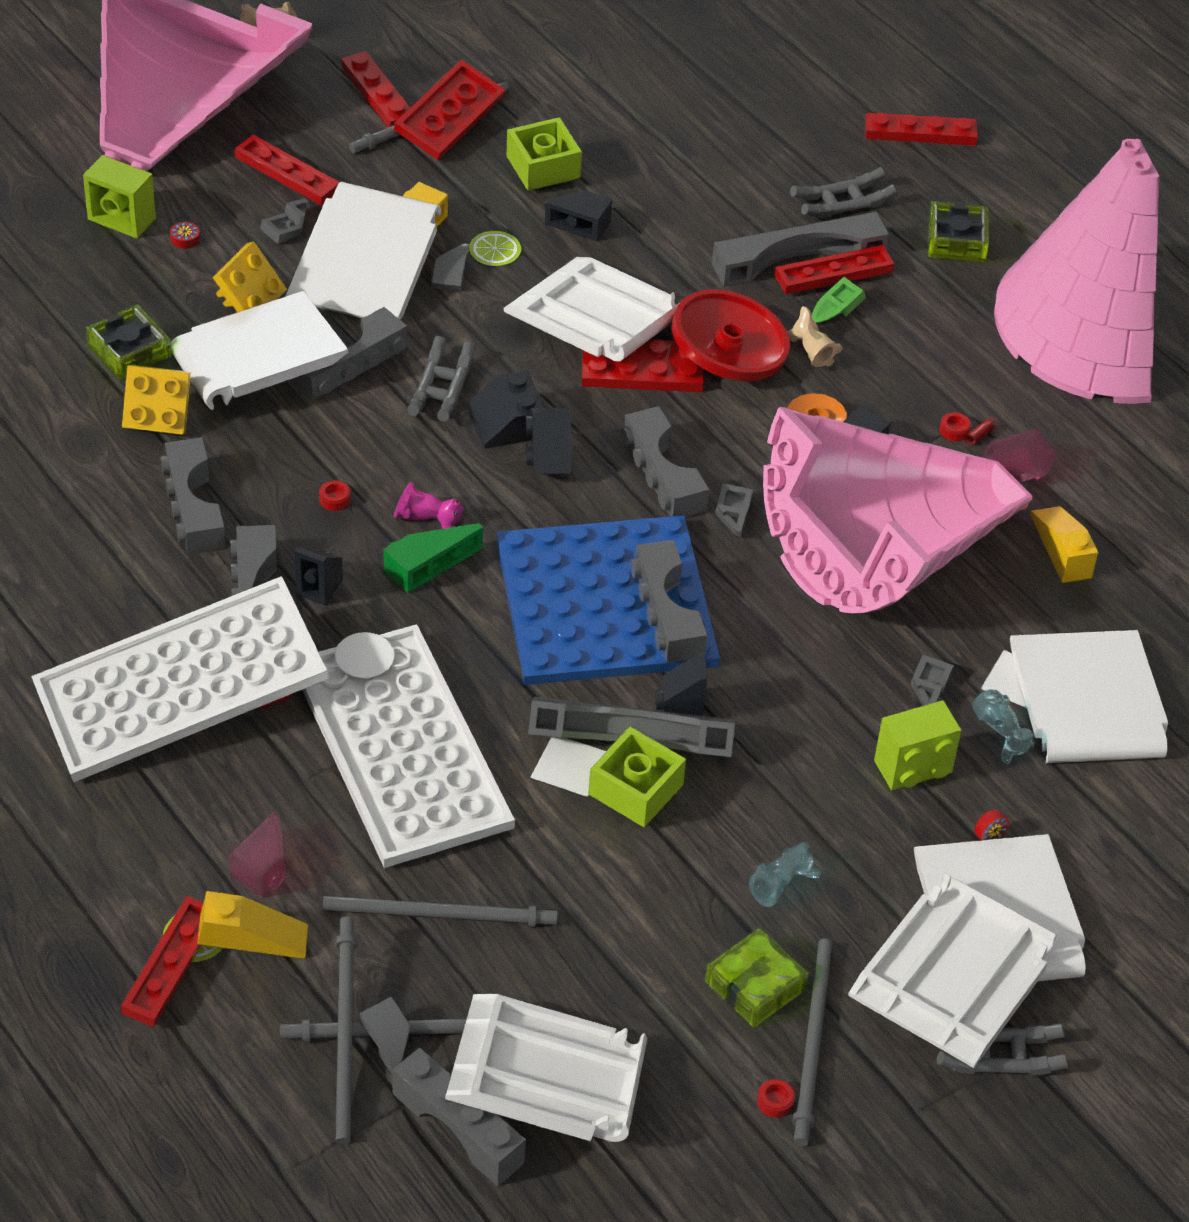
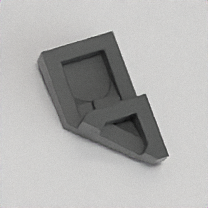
M303 198L286 203L283 214L262 219L260 230L277 244L301 235L308 200Z
M462 244L436 258L432 288L462 291L469 244Z
M723 483L716 507V515L736 536L741 537L751 505L753 489Z
M922 655L911 680V687L923 706L940 701L953 673L954 665Z
M389 997L360 1013V1022L378 1046L379 1057L392 1074V1070L403 1061L405 1051H407L410 1025L393 998Z

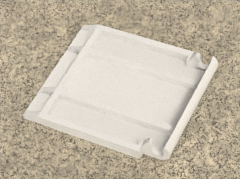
M340 182L333 198H326L286 296L304 291L315 307L359 318H364L385 307L401 320L436 235L435 215H441L440 205Z
M576 257L504 307V312L597 357L604 355L614 361H621L670 325L679 303L675 305L674 292L668 294L591 257Z
M304 291L191 328L192 332L177 336L170 344L171 353L183 371L191 372V383L211 410L214 409L212 400L216 395H222V400L228 405L232 395L236 398L328 367L348 353L347 347Z
M1138 630L1010 636L1012 657L1035 738H1042V751H1047L1046 763L1166 757L1167 738L1165 732L1168 720Z
M1048 834L914 847L917 871L924 894L930 897L935 884L941 885L943 875L946 873L1057 934L1056 942L1044 960L1048 962L1046 970L1038 981L1077 978L1085 975V959L1082 952L1085 937Z
M944 873L941 885L935 884L930 897L926 894L920 897L861 972L848 996L974 1068L1045 972L1048 962L1044 960L1052 950L1057 934Z
M474 994L445 1099L591 1141L592 1136L612 1142L623 1141L629 1134L647 1037L643 1033L639 1043L630 1044L626 1041L627 1028L615 1033L616 1028L499 994Z

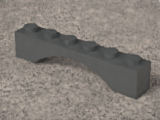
M877 212L714 242L712 266L723 287L751 282L767 267L796 256L812 254L836 255L884 245L887 250L889 233Z
M275 525L236 526L237 539L230 540L231 559H237V563H231L232 583H238V587L232 588V596L266 583L277 571Z
M534 697L532 700L528 734L558 738L617 741L629 727H632L666 748L699 754L732 756L735 729L734 719Z

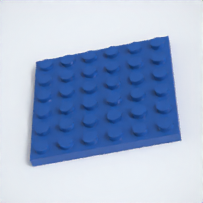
M684 515L496 532L498 553L524 685L668 672L687 661L666 663L663 651L657 650L655 644L656 630L654 626H649L646 613L648 606L646 602H641L638 589L640 582L638 578H633L631 572V559H635L636 545L667 540L675 541L682 561L680 585L670 590L667 596L675 604L683 608L699 611L707 633L706 668L719 667L720 656Z

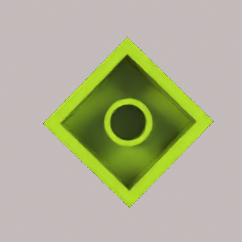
M560 117L507 130L506 156L528 191L580 178L582 151Z
M102 155L83 174L88 220L138 238L156 219L153 177L151 173Z
M943 700L883 717L874 761L891 791L902 787H912L919 782L933 778H942L952 773L961 728Z
M629 727L590 768L588 794L642 827H645L683 786L686 759L634 728Z

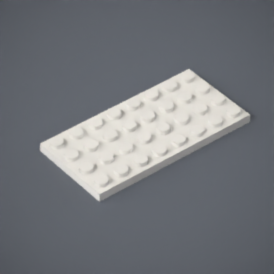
M282 576L31 676L73 782L329 679L327 669Z
M417 624L380 634L393 646L395 658L393 664L386 672L375 677L358 678L343 672L335 661V650L337 647L318 652L327 669L329 679L304 688L302 691L384 868L514 829L515 819Z

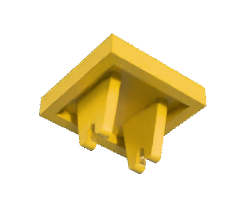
M254 241L247 243L213 276V279L220 287L216 295L218 297H225L226 300L223 302V305L226 307L233 306L237 313L277 300L287 290Z
M128 365L122 428L186 434L191 372Z

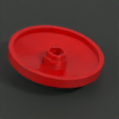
M718 289L694 292L686 296L679 303L672 320V333L683 353L701 368L727 379L758 381L771 377L781 369L789 353L790 341L788 333L776 315L759 302L736 292Z

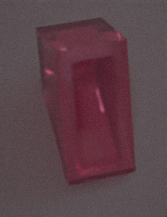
M1035 428L991 442L981 457L998 461L1016 480L1023 482L1033 478L1038 480L1045 477L1050 472V466L1057 455L1039 429Z
M275 812L228 856L230 878L261 898L271 889L278 888L286 874L280 818Z

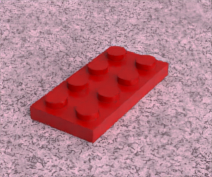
M461 59L395 122L393 130L439 160L504 97L506 89Z
M650 339L621 361H614L604 355L597 357L583 350L582 387L702 392L703 368L690 360L680 349L676 341Z

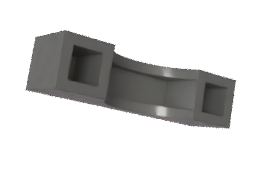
M382 307L361 319V338L357 343L347 348L348 353L333 365L292 378L290 382L314 401L406 349L407 325L388 309Z
M660 406L626 414L624 428L621 429L623 443L625 446L630 447L637 467H641L645 473L648 486L654 488L657 493L660 507L663 510L666 509L669 516L684 515L688 517L706 512L709 488L697 468L677 466L666 460L662 453L670 448L671 425Z
M203 438L165 443L166 456H160L163 475L169 474L170 477L165 479L168 497H174L175 501H171L173 520H180V523L176 524L178 542H185L187 555L226 549L225 530L219 504L202 501L192 494L199 486L209 482L208 459Z
M674 540L636 545L635 559H631L633 578H638L640 582L638 585L640 600L647 603V620L649 626L655 627V644L658 651H663L666 663L689 660L697 654H705L707 633L699 611L683 608L675 604L667 596L670 590L680 585L682 561Z
M420 1047L392 1070L393 1095L418 1117L426 1113L435 1116L446 1124L464 1146L471 1164L496 1186L503 1183L524 1164L526 1139L495 1113L445 1099L451 1074Z

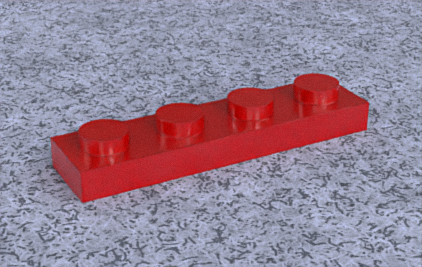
M366 51L341 58V67L388 128L394 126L395 122L410 109V106Z
M866 113L865 138L976 146L978 138L976 119Z
M252 135L235 148V158L321 206L326 198L331 199L340 183L255 135Z
M884 245L778 266L775 268V277L786 295L834 285L843 277L849 281L892 273L894 262Z
M186 896L123 1001L121 1014L151 1027L156 1025L202 946L197 944L203 902Z

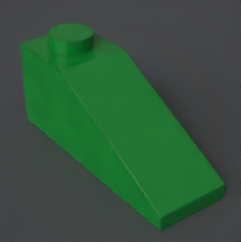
M477 523L409 534L398 541L392 542L384 549V572L407 593H410L483 549V526Z

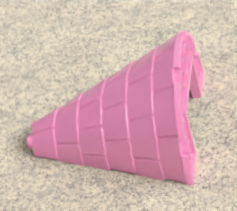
M102 0L100 147L105 152L104 156L147 172L177 148L178 144L202 128L208 120L229 106L234 99L255 85L260 78L281 64L285 58L301 48L309 38L312 31V23L260 4L256 11L257 27L187 0Z
M1140 139L1123 140L1121 148L1104 165L1100 173L1082 189L1078 197L1064 209L1059 217L1041 234L1039 239L1006 272L998 286L994 308L995 323L1002 341L1016 359L1022 357L1032 365L1031 373L1045 382L1074 395L1092 399L1094 394L1112 396L1114 403L1127 404L1149 403L1152 399L1151 367L1153 366L1159 175Z
M779 407L768 436L767 443L773 445L771 464L764 465V502L771 535L780 539L785 552L780 558L792 578L810 597L822 605L835 606L839 608L840 612H873L894 604L934 572L944 567L954 557L963 553L983 536H986L997 525L1005 522L1018 511L1026 509L1032 500V495L998 461L894 434H883L818 415L811 416L785 407Z

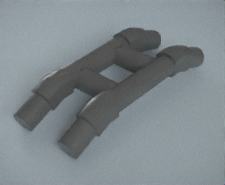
M882 167L855 177V179L823 186H792L790 189L792 197L802 198L803 200L814 201L822 197L826 204H803L801 208L803 215L821 219L854 210L878 207L898 193L893 184L867 196H864L861 190L871 187L875 182L886 177ZM848 192L852 197L851 200L838 202L834 195Z
M435 336L418 389L407 408L410 415L416 416L422 411L427 398L443 401L441 409L437 414L440 421L445 422L453 415L465 379L471 368L476 346L474 343L464 342L456 369L440 366L446 339L441 336ZM434 378L452 381L449 390L432 387Z
M1062 1023L1049 1026L1003 1028L994 1042H1010L1012 1058H990V1048H988L973 1068L947 1052L940 1051L937 1055V1064L964 1074H975V1072L1028 1073L1029 1075L1050 1074L1052 1071L1069 1068L1067 1055L1029 1057L1027 1059L1025 1044L1036 1045L1047 1043L1048 1040L1065 1037L1064 1026Z

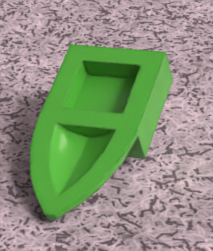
M843 277L818 301L813 310L812 319L816 323H821L839 314L846 317L866 298L864 291Z

